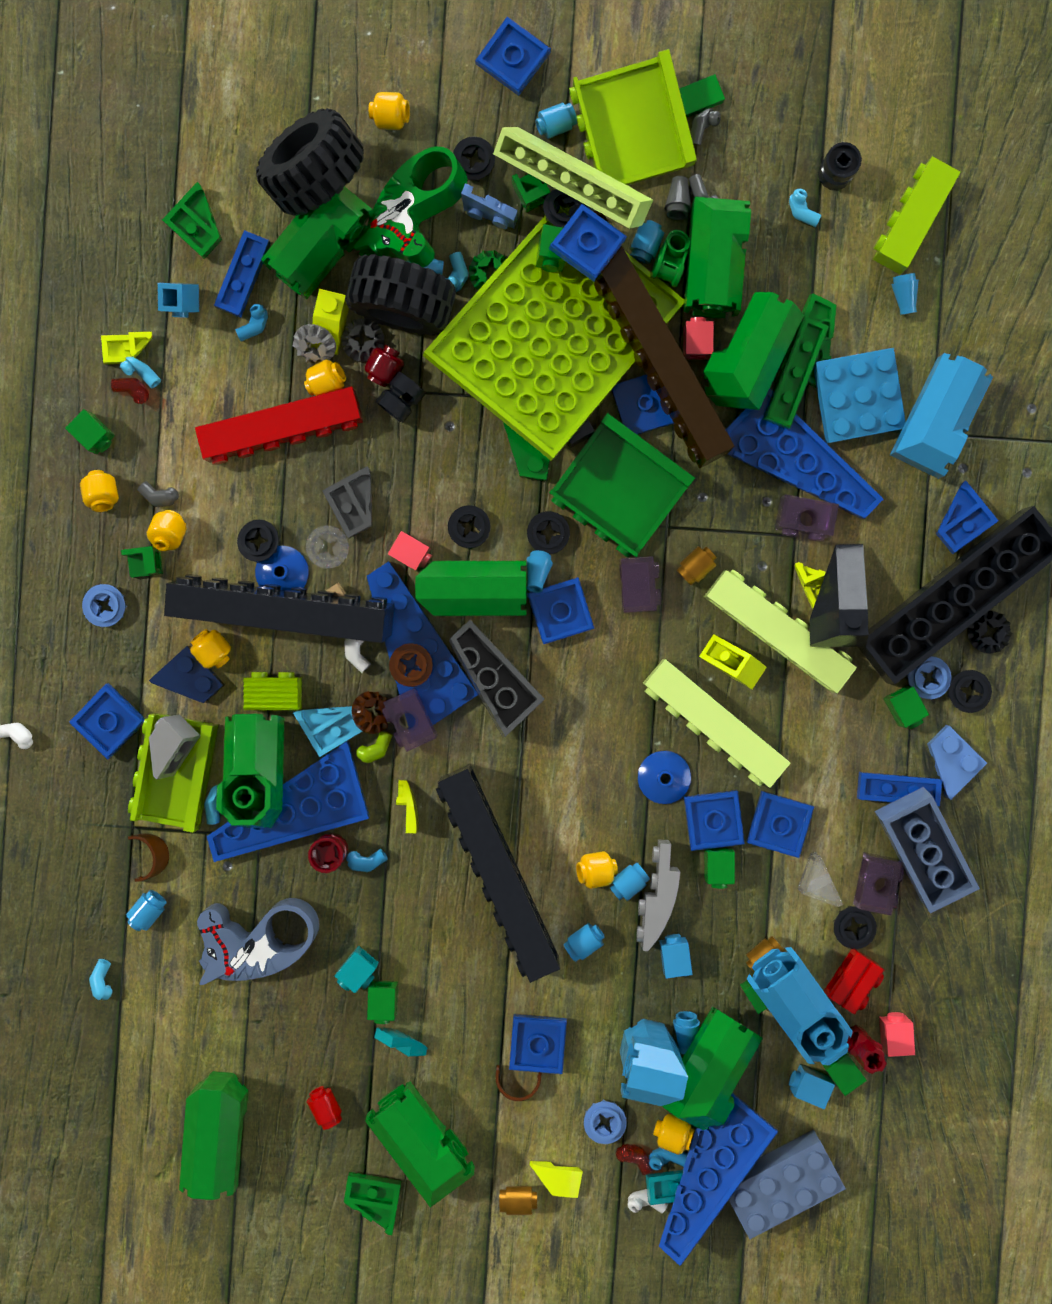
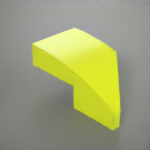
M128 332V335H102L104 365L121 364L126 360V357L132 356L136 358L153 338L152 332Z
M800 562L795 563L794 567L813 609L826 572L820 569L818 571L809 568Z
M399 780L396 805H407L406 833L416 834L419 830L416 801L408 781Z
M530 1161L529 1165L552 1196L578 1198L583 1174L579 1167L554 1166L551 1162Z

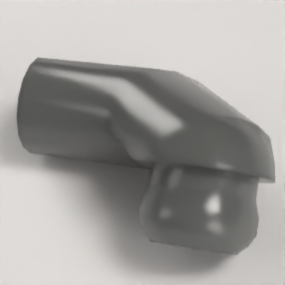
M700 174L692 175L689 178L688 182L694 197L718 198L717 195L708 196Z

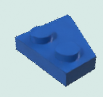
M964 481L960 485L936 535L953 555L995 525L999 520L968 482Z

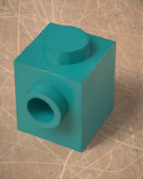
M358 945L335 974V977L338 979L337 983L346 991L351 990L356 993L360 987L365 990L374 979L372 973L377 968L379 962Z

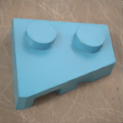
M352 706L297 710L293 712L319 757L362 732L352 718Z

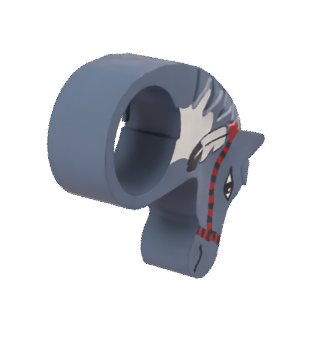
M298 898L283 899L269 910L252 932H247L240 924L230 920L229 911L224 905L220 903L210 905L200 914L197 920V926L205 947L202 958L199 960L205 970L200 980V985H205L216 978L228 981L262 978L291 966L306 952L318 934L319 919L316 911L304 900ZM284 910L299 914L305 920L308 927L307 940L297 945H283L281 940L275 939V933L272 928L274 914Z

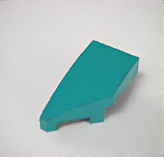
M376 1028L374 1038L390 1048H396L408 1057L426 1055L428 1048L414 1038L396 1029Z

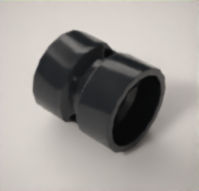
M848 142L837 143L830 148L818 171L819 180L824 187L837 191L845 188L851 182L862 162L861 153L858 148Z
M398 371L389 383L391 388L389 390L384 389L375 402L396 420L404 423L412 412L411 406L418 405L426 392L414 381Z

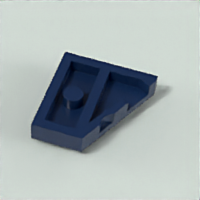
M186 646L149 680L152 684L201 703H206L225 686L210 668L206 669L191 654L190 646Z

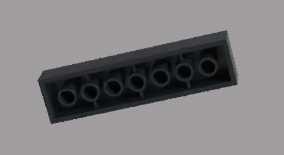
M1035 506L1021 509L868 629L869 636L866 647L858 648L887 684H896L1052 562L1051 526Z
M186 574L185 577H176V581L166 583L164 616L378 643L384 642L392 635L395 604L387 603L388 599L383 597H371V600H361V595L344 594V597H336L332 591L319 590L318 593H307L308 589L301 587L281 590V585L276 584L254 587L255 582L238 581V583L230 584L226 578L202 580V576Z
M471 764L442 776L436 788L437 794L441 802H447L450 808L449 813H447L453 828L458 827L461 832L460 844L464 852H470L472 856V862L470 863L472 870L477 878L481 876L483 880V894L487 902L492 901L495 906L493 914L498 926H504L506 930L505 941L510 952L516 951L518 960L516 964L521 976L527 975L531 983L560 970L557 950Z

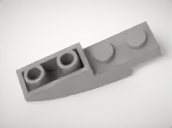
M658 839V846H653L652 862L656 863V873H651L650 887L655 892H644V899H639L638 915L643 917L642 926H637V942H641L643 951H649L658 940L671 916L676 901L680 870L678 867H670L671 843L669 840Z

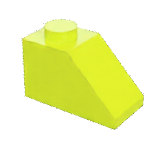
M319 289L312 324L321 326L331 333L336 343L335 355H338L341 336L349 311L345 301L346 295ZM311 343V348L315 347L318 349L320 343Z
M714 634L699 656L752 690L767 668L751 654Z

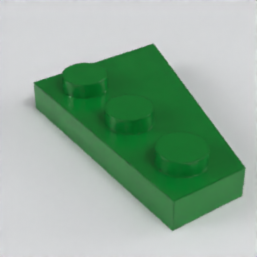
M812 293L809 295L802 313L806 317L829 326L816 360L818 362L831 359L830 346L831 339L834 336L837 305ZM790 344V346H789V348H788V350H787V352H786V354H785V356H784V359H783V361H782V363H781V365H780V367H779V369H778V370H780V371H782V368H783V365H784V363H785V360H786V357H787V355H788V352H789V350H790L791 344ZM813 369L807 384L817 388Z

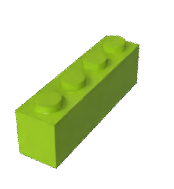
M933 156L926 164L921 162L912 177L916 182L912 188L908 186L899 201L903 205L899 212L895 210L886 225L890 229L886 236L881 234L873 248L877 252L872 260L901 275L909 267L961 172Z

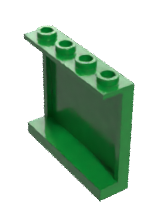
M607 413L599 427L549 493L554 496L551 500L562 510L566 506L575 512L572 516L584 526L588 522L597 528L594 532L597 536L606 542L611 538L619 544L616 550L629 558L631 554L635 557L638 556L639 552L694 481L695 477Z

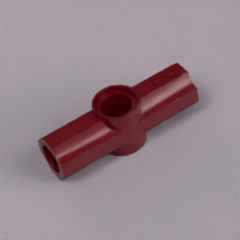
M858 1025L850 1027L853 1032L851 1038L850 1036L848 1037L847 1043L849 1048L847 1053L855 1057L867 1072L871 1074L877 1071L882 1072L887 1064L884 1059L885 1053L882 1051V1045L873 1040L862 1027Z

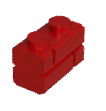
M851 949L824 989V993L831 1000L855 1015L858 1010H863L868 1004V994L872 988H877L882 983L884 969L857 949Z

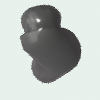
M706 109L694 118L690 131L693 144L701 145L704 130L710 125H719L721 120L719 111Z
M147 481L142 483L137 489L154 507L171 506L179 498L176 489L169 487L166 490L156 491Z

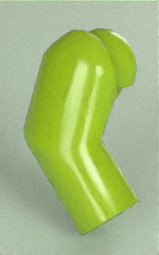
M386 731L380 732L375 744L368 747L362 745L357 749V757L364 763H371L384 757L393 735Z

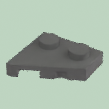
M368 466L322 490L348 539L373 526L371 470Z

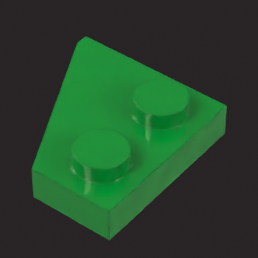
M196 182L162 220L205 259L222 241V237L204 190Z
M504 423L519 476L546 481L550 460Z
M349 1172L344 1203L353 1210L360 1211L362 1216L368 1221H375L385 1229L384 1232L392 1236L402 1181Z

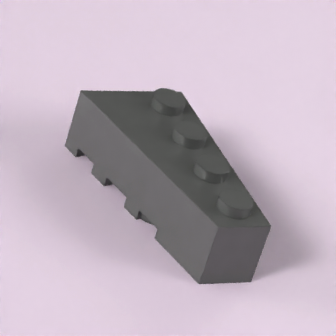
M471 620L450 638L449 643L502 738L506 737L545 699Z

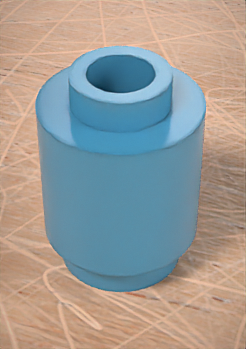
M562 102L539 111L538 118L535 119L537 130L540 135H545L547 139L572 130V126L577 125L576 113L572 104H564Z
M647 220L646 223L638 227L630 247L632 250L630 255L634 259L645 264H650L651 259H655L665 234L661 230L662 226L660 224Z
M636 862L633 866L628 865L614 877L613 885L610 889L619 901L623 897L628 901L647 886L646 882L650 878Z
M154 890L143 893L126 914L129 919L127 921L128 924L137 931H141V929L147 931L165 910L164 906L167 902L164 897Z
M587 923L567 938L568 941L564 943V947L575 962L579 959L584 960L604 945L602 939L605 936L596 924L592 926L590 923Z

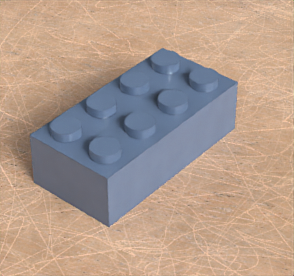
M924 787L874 811L921 902L929 913L980 889L933 796Z
M813 1129L760 1157L729 1201L749 1239H752L846 1188Z

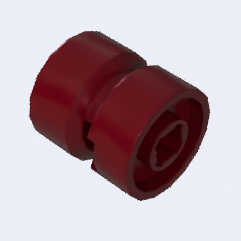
M336 833L321 835L310 846L308 851L310 865L321 873L335 871L348 855L347 842L341 835Z

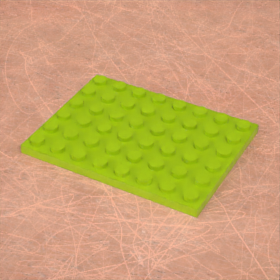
M560 205L558 213L564 212L568 215L571 207L564 208ZM544 216L424 351L423 356L552 461L636 361L632 347L623 340L618 322L609 315L608 304L604 297L597 293L594 282L567 262L562 272L551 273L544 271L542 268L535 267L539 237L543 224L553 226L550 221H546V216ZM626 252L667 325L684 305L685 300L659 278H650L651 272Z

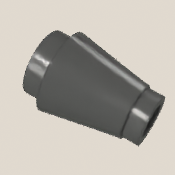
M684 176L672 178L664 207L667 217L672 220H684L691 211L688 178Z

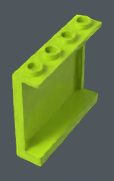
M669 49L658 52L655 58L582 80L573 77V87L569 88L570 97L573 105L578 104L580 115H577L576 119L579 131H585L587 142L583 143L587 160L592 158L595 169L625 185H630L695 165L697 158Z

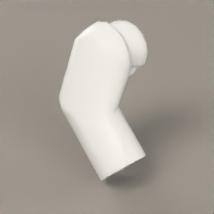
M345 639L346 659L363 673L371 665L360 654V645L364 641Z
M21 723L0 725V738L11 737L21 749H28L32 746V734Z
M647 1189L632 1192L628 1197V1208L632 1212H639L642 1207L650 1205L648 1203ZM668 1203L650 1206L663 1213Z

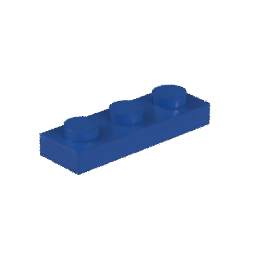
M244 230L214 303L216 308L237 317H242L263 265L261 258L270 248L271 242Z
M859 772L857 799L894 802L924 787L933 796L937 806H940L942 779Z

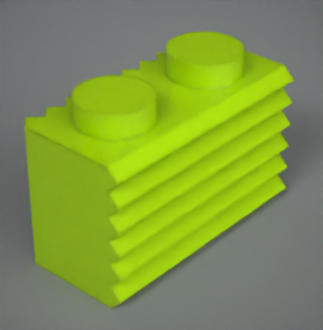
M251 672V677L243 679L244 710L302 709V677H295V672H278V677H268V672Z

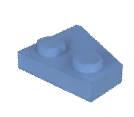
M465 183L461 195L464 211L467 212L468 216L477 220H481L482 217L491 220L493 225L502 229H507V227L515 228L518 220V210L501 203L489 195L482 198L471 194L473 187Z
M945 725L927 743L930 754L935 760L936 772L942 779L945 790L943 792L947 799L951 800L987 764L949 725Z

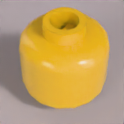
M379 92L375 95L374 101L369 103V118L374 119L376 127L380 130H400L404 127L405 123L409 122V101L405 100L399 92Z
M326 359L307 369L304 385L310 395L317 396L343 389L346 375L339 363H333Z
M102 470L90 471L87 476L82 478L80 489L85 506L95 512L111 510L119 499L115 478L108 473H104Z
M165 510L153 516L146 534L148 540L156 549L160 551L175 550L180 546L187 527L180 514L175 511Z
M206 628L190 642L192 644L191 654L206 669L213 666L219 669L230 659L227 655L231 650V646L217 630L209 631Z
M605 851L585 854L576 865L577 877L581 884L584 883L589 889L609 886L614 880V875L618 874L616 860L611 859Z
M667 1114L663 1121L657 1120L653 1135L658 1137L657 1144L659 1148L680 1155L685 1150L689 1151L695 1129L691 1128V1124L677 1118L673 1114Z

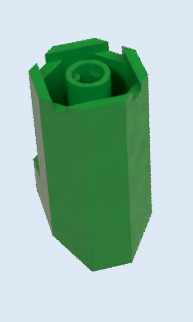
M345 186L339 194H335L331 198L332 200L326 204L323 203L318 209L310 210L304 215L298 214L261 258V261L269 270L272 268L276 270V276L306 300L340 258L345 256L343 250L348 252L354 250L355 243L366 233L367 220L374 215L373 209Z
M705 197L694 198L684 302L685 313L689 314L690 309L694 310L693 315L696 317L721 319L725 318L726 312H732L731 317L738 316L741 312L745 255L747 250L742 249V243L748 242L751 221L750 201Z
M773 292L754 293L728 348L723 349L724 351L713 352L704 369V379L709 380V387H705V394L716 406L760 409L804 316L794 302L786 299L785 303L777 300L779 295Z
M433 561L415 577V599L433 616H526V610H521V605H526V571H521V568H526V561Z
M234 714L232 717H225L223 781L217 786L216 809L228 819L227 821L232 826L272 828L282 812L285 720L283 717L271 715V720H266L264 714Z
M712 1006L682 1058L688 1075L684 1098L662 1107L677 1118L702 1130L709 1129L713 1125H723L735 1105L731 1094L763 1038Z
M212 1071L194 1087L186 1098L179 1191L183 1193L187 1189V1196L190 1198L216 1200L220 1198V1193L227 1191V1196L233 1195L238 1187L243 1117L247 1112L248 1089L244 1084L243 1086L240 1084L239 1078L234 1073Z
M411 1081L407 1082L406 1086L403 1084L399 1085L378 1102L380 1107L376 1112L372 1108L367 1113L365 1122L430 1208L474 1176L475 1166L473 1162L467 1163L465 1159L469 1154L466 1147L453 1130L448 1129L445 1132L446 1126L441 1123Z

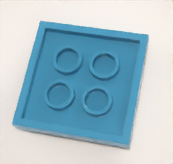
M894 348L815 362L813 369L826 443L903 429L906 421Z

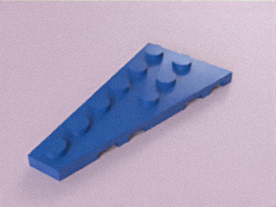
M770 388L759 410L745 409L726 429L735 446L727 455L858 518L865 519L883 500L797 414L789 429L764 420V415L773 394Z
M388 561L367 575V580L372 597L387 598V603L395 604L392 635L385 640L389 659L398 647L413 643L424 647L430 653L433 662L431 675L424 683L408 687L396 681L410 735L413 739L476 697L478 693L392 564ZM416 654L411 660H400L407 666L406 676L413 669L422 670L415 664L417 660Z
M346 741L283 784L282 812L272 828H245L232 826L227 822L209 834L207 840L213 861H220L369 819L370 815L349 741Z
M734 1093L731 1096L734 1098L735 1105L725 1123L720 1126H710L706 1130L697 1128L691 1142L680 1184L677 1187L674 1203L668 1215L659 1247L679 1266L690 1255L779 1132Z

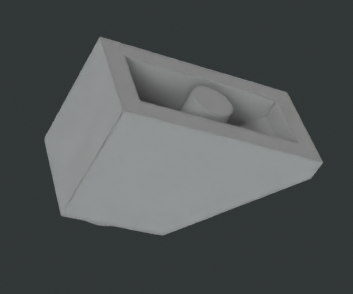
M180 714L160 718L155 723V729L149 737L153 776L156 779L174 776L201 736Z

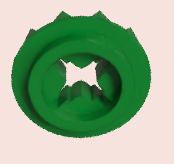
M483 250L480 254L474 256L469 266V277L477 290L487 281L486 272L482 271L483 268L488 269L491 262H493L494 270L496 271L507 259L505 255L498 253L496 250Z

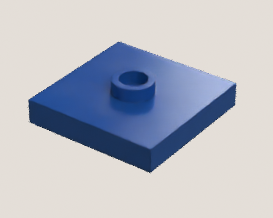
M506 17L479 54L475 63L519 96L549 56L551 48L509 17Z
M581 204L551 243L549 250L595 282L625 242L627 236Z
M647 375L618 383L612 389L622 424L635 434L639 435L674 424L670 415L665 414L660 404L661 399L657 392L650 388Z
M579 577L543 588V591L540 593H527L543 645L595 629Z
M108 683L96 693L69 723L106 759H111L139 730L145 718Z
M737 790L684 796L691 851L745 844Z
M761 791L746 842L799 858L814 806Z
M514 1014L509 1070L563 1074L567 1018Z

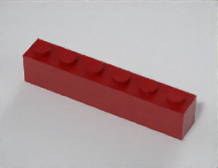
M351 386L195 427L202 458L207 462H212V465H218L228 462V458L238 455V458H246L254 455V451L264 448V451L279 449L282 443L300 444L306 441L305 437L316 435V438L332 435V430L342 428V431L358 428L359 423H363V418L356 391Z

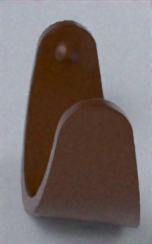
M149 833L128 836V840L138 839L143 841L149 847L153 856V865L149 874L134 878L135 882L144 881L160 874L166 868L169 861V850L165 842L160 837Z
M500 1065L496 1066V1085L505 1098L511 1101H524L537 1092L541 1082V1072H538L537 1085L534 1090L525 1097L516 1098L506 1094L499 1083Z

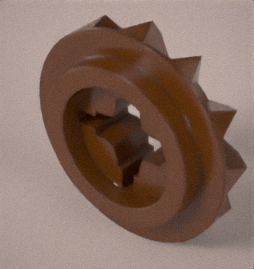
M413 643L398 647L391 655L389 661L392 677L401 685L408 687L424 683L431 675L433 667L430 653L421 645ZM416 654L417 660L415 664L422 670L413 669L406 676L407 666L400 660H411Z
M367 691L360 694L354 700L352 718L360 730L368 734H377L388 728V724L393 718L390 716L392 707L388 705L387 698L379 695V692ZM375 706V711L379 715L372 718V713L367 709Z

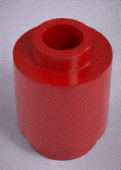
M320 1086L309 1093L310 1098L306 1102L317 1124L321 1125L323 1130L330 1129L341 1122L342 1117L340 1114L342 1110L331 1088Z

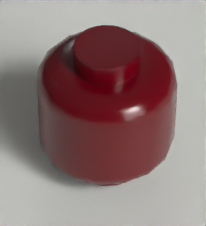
M385 345L384 349L374 348L364 368L368 374L367 378L386 388L398 371L401 372L404 367V361L398 357L400 351L388 345Z

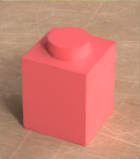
M694 317L690 321H686L683 327V355L686 360L710 359L713 353L714 321H706L704 317Z
M402 531L388 553L391 557L417 572L420 568L425 569L432 558V555L429 554L430 547Z
M891 1012L885 1017H879L880 1039L884 1053L888 1057L915 1055L913 1022L900 1012Z

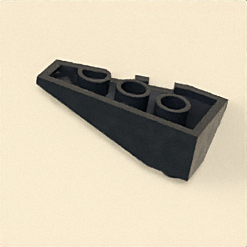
M863 544L835 545L809 620L810 647H866L869 632Z

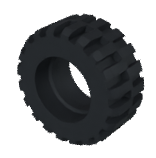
M328 108L326 110L318 109L317 112L308 113L306 117L295 121L292 126H288L279 137L277 136L272 141L271 146L266 148L263 157H260L258 161L259 166L256 167V176L258 183L282 212L293 216L298 214L304 215L308 211H314L323 203L326 204L332 200L331 198L335 194H339L343 187L350 183L353 175L360 169V163L363 162V144L339 112Z
M363 255L354 262L345 301L348 308L353 310L354 313L378 324L409 333L435 336L439 335L449 324L456 290L454 284L449 279L429 268L388 256Z

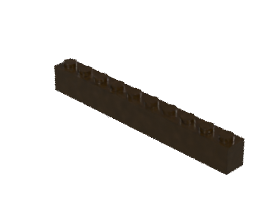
M594 211V213L608 222L604 214ZM621 246L595 280V289L600 296L604 297L608 304L607 309L611 318L618 322L623 340L632 347L636 363L639 367H643L646 372L650 388L656 391L660 397L663 411L665 414L670 415L674 422V430L680 439L683 438L688 447L687 453L692 462L697 463L700 469L727 455L735 446L628 255Z

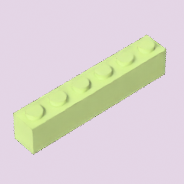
M503 127L493 153L495 156L629 229L643 225L653 199L519 127Z
M731 570V572L723 571L704 598L827 690L838 694L857 668L851 663L853 659L841 650L837 653L830 647H810L809 626L799 618H796L794 621L786 615L788 610L777 602L771 604L765 599L766 593L756 586L752 588L743 583L745 578L735 570Z
M662 659L643 682L647 687L644 691L656 702L659 698L666 702L668 705L665 709L677 719L681 715L689 721L686 726L697 736L701 732L707 736L709 740L706 743L718 753L724 750L730 755L727 760L739 770L742 767L750 772L748 778L759 787L765 784L771 788L791 764L666 659Z

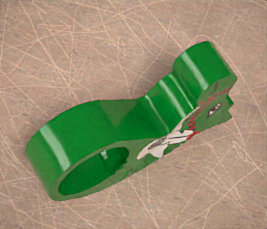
M440 146L427 148L412 156L393 174L373 208L374 215L372 218H369L366 233L354 245L355 250H360L359 255L361 257L363 255L376 254L381 257L400 258L406 262L418 264L421 267H426L432 262L435 256L434 250L422 235L419 224L453 206L462 197V190L465 183L467 184V175L453 152ZM441 167H452L449 179L441 187L431 191L422 190L424 181L430 173Z

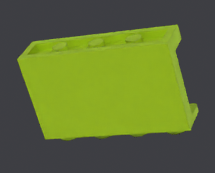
M149 714L142 726V733L145 734L143 745L139 747L137 759L140 761L139 771H136L133 777V787L136 788L134 797L130 799L128 805V813H131L130 821L143 820L182 827L183 831L194 833L201 827L219 724L184 718L201 736L174 776L156 779L153 776L149 737L155 729V723L160 718L169 715Z

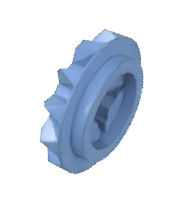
M107 584L96 585L89 589L82 602L83 613L87 620L99 627L116 625L124 617L123 614L127 607L124 595L116 587ZM110 598L108 605L113 611L104 610L101 613L102 606L96 600L106 601Z
M929 657L907 675L909 686H914L919 697L924 699H935L942 696L951 684V672L948 665L937 657ZM933 671L932 678L938 684L928 682L924 685L925 678L920 672L930 673Z
M604 1099L601 1102L593 1103L588 1111H586L584 1117V1128L587 1135L593 1141L600 1144H611L619 1140L626 1129V1117L623 1109L615 1102H607ZM600 1113L605 1118L612 1117L609 1120L610 1129L604 1124L598 1125L600 1123Z

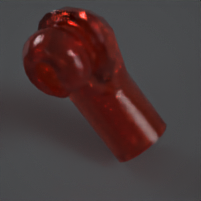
M119 378L111 380L113 392H128L137 404H143L148 401V389L139 379Z
M624 1144L622 1147L617 1148L616 1158L618 1161L636 1163L642 1175H647L653 1171L649 1166V1158L641 1146Z

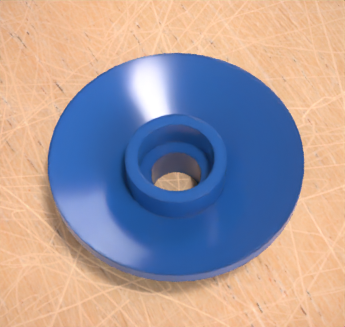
M277 546V553L270 556L269 560L259 561L256 564L255 576L259 587H264L265 584L281 585V590H291V587H305L309 577V568L306 559L299 551L289 546ZM278 567H283L285 570L284 575L281 577L276 575Z
M657 751L650 754L643 760L638 770V784L642 793L651 801L659 804H670L678 801L686 794L691 783V772L688 764L681 756L671 751ZM665 773L670 775L668 783H662L660 780L661 776Z

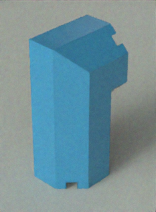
M943 353L936 359L890 453V456L938 479L944 477L949 471L944 468L947 463L953 465L958 459L968 437L965 432L969 430L976 411L993 379L991 374L985 376L987 369L984 366L962 356H957L955 361L949 360L951 354Z
M786 947L787 952H780L779 949L770 950L754 962L752 969L755 972L752 977L750 974L748 975V982L808 1064L821 1062L822 1065H831L848 1052L849 1044L847 1041L848 1037L850 1036L851 1038L852 1029L834 1007L792 947Z
M642 1019L634 1027L624 1030L620 1056L623 1065L622 1075L627 1078V1084L621 1083L622 1098L657 1106H664L683 1100L688 1075L676 1041L669 1033L665 1024Z

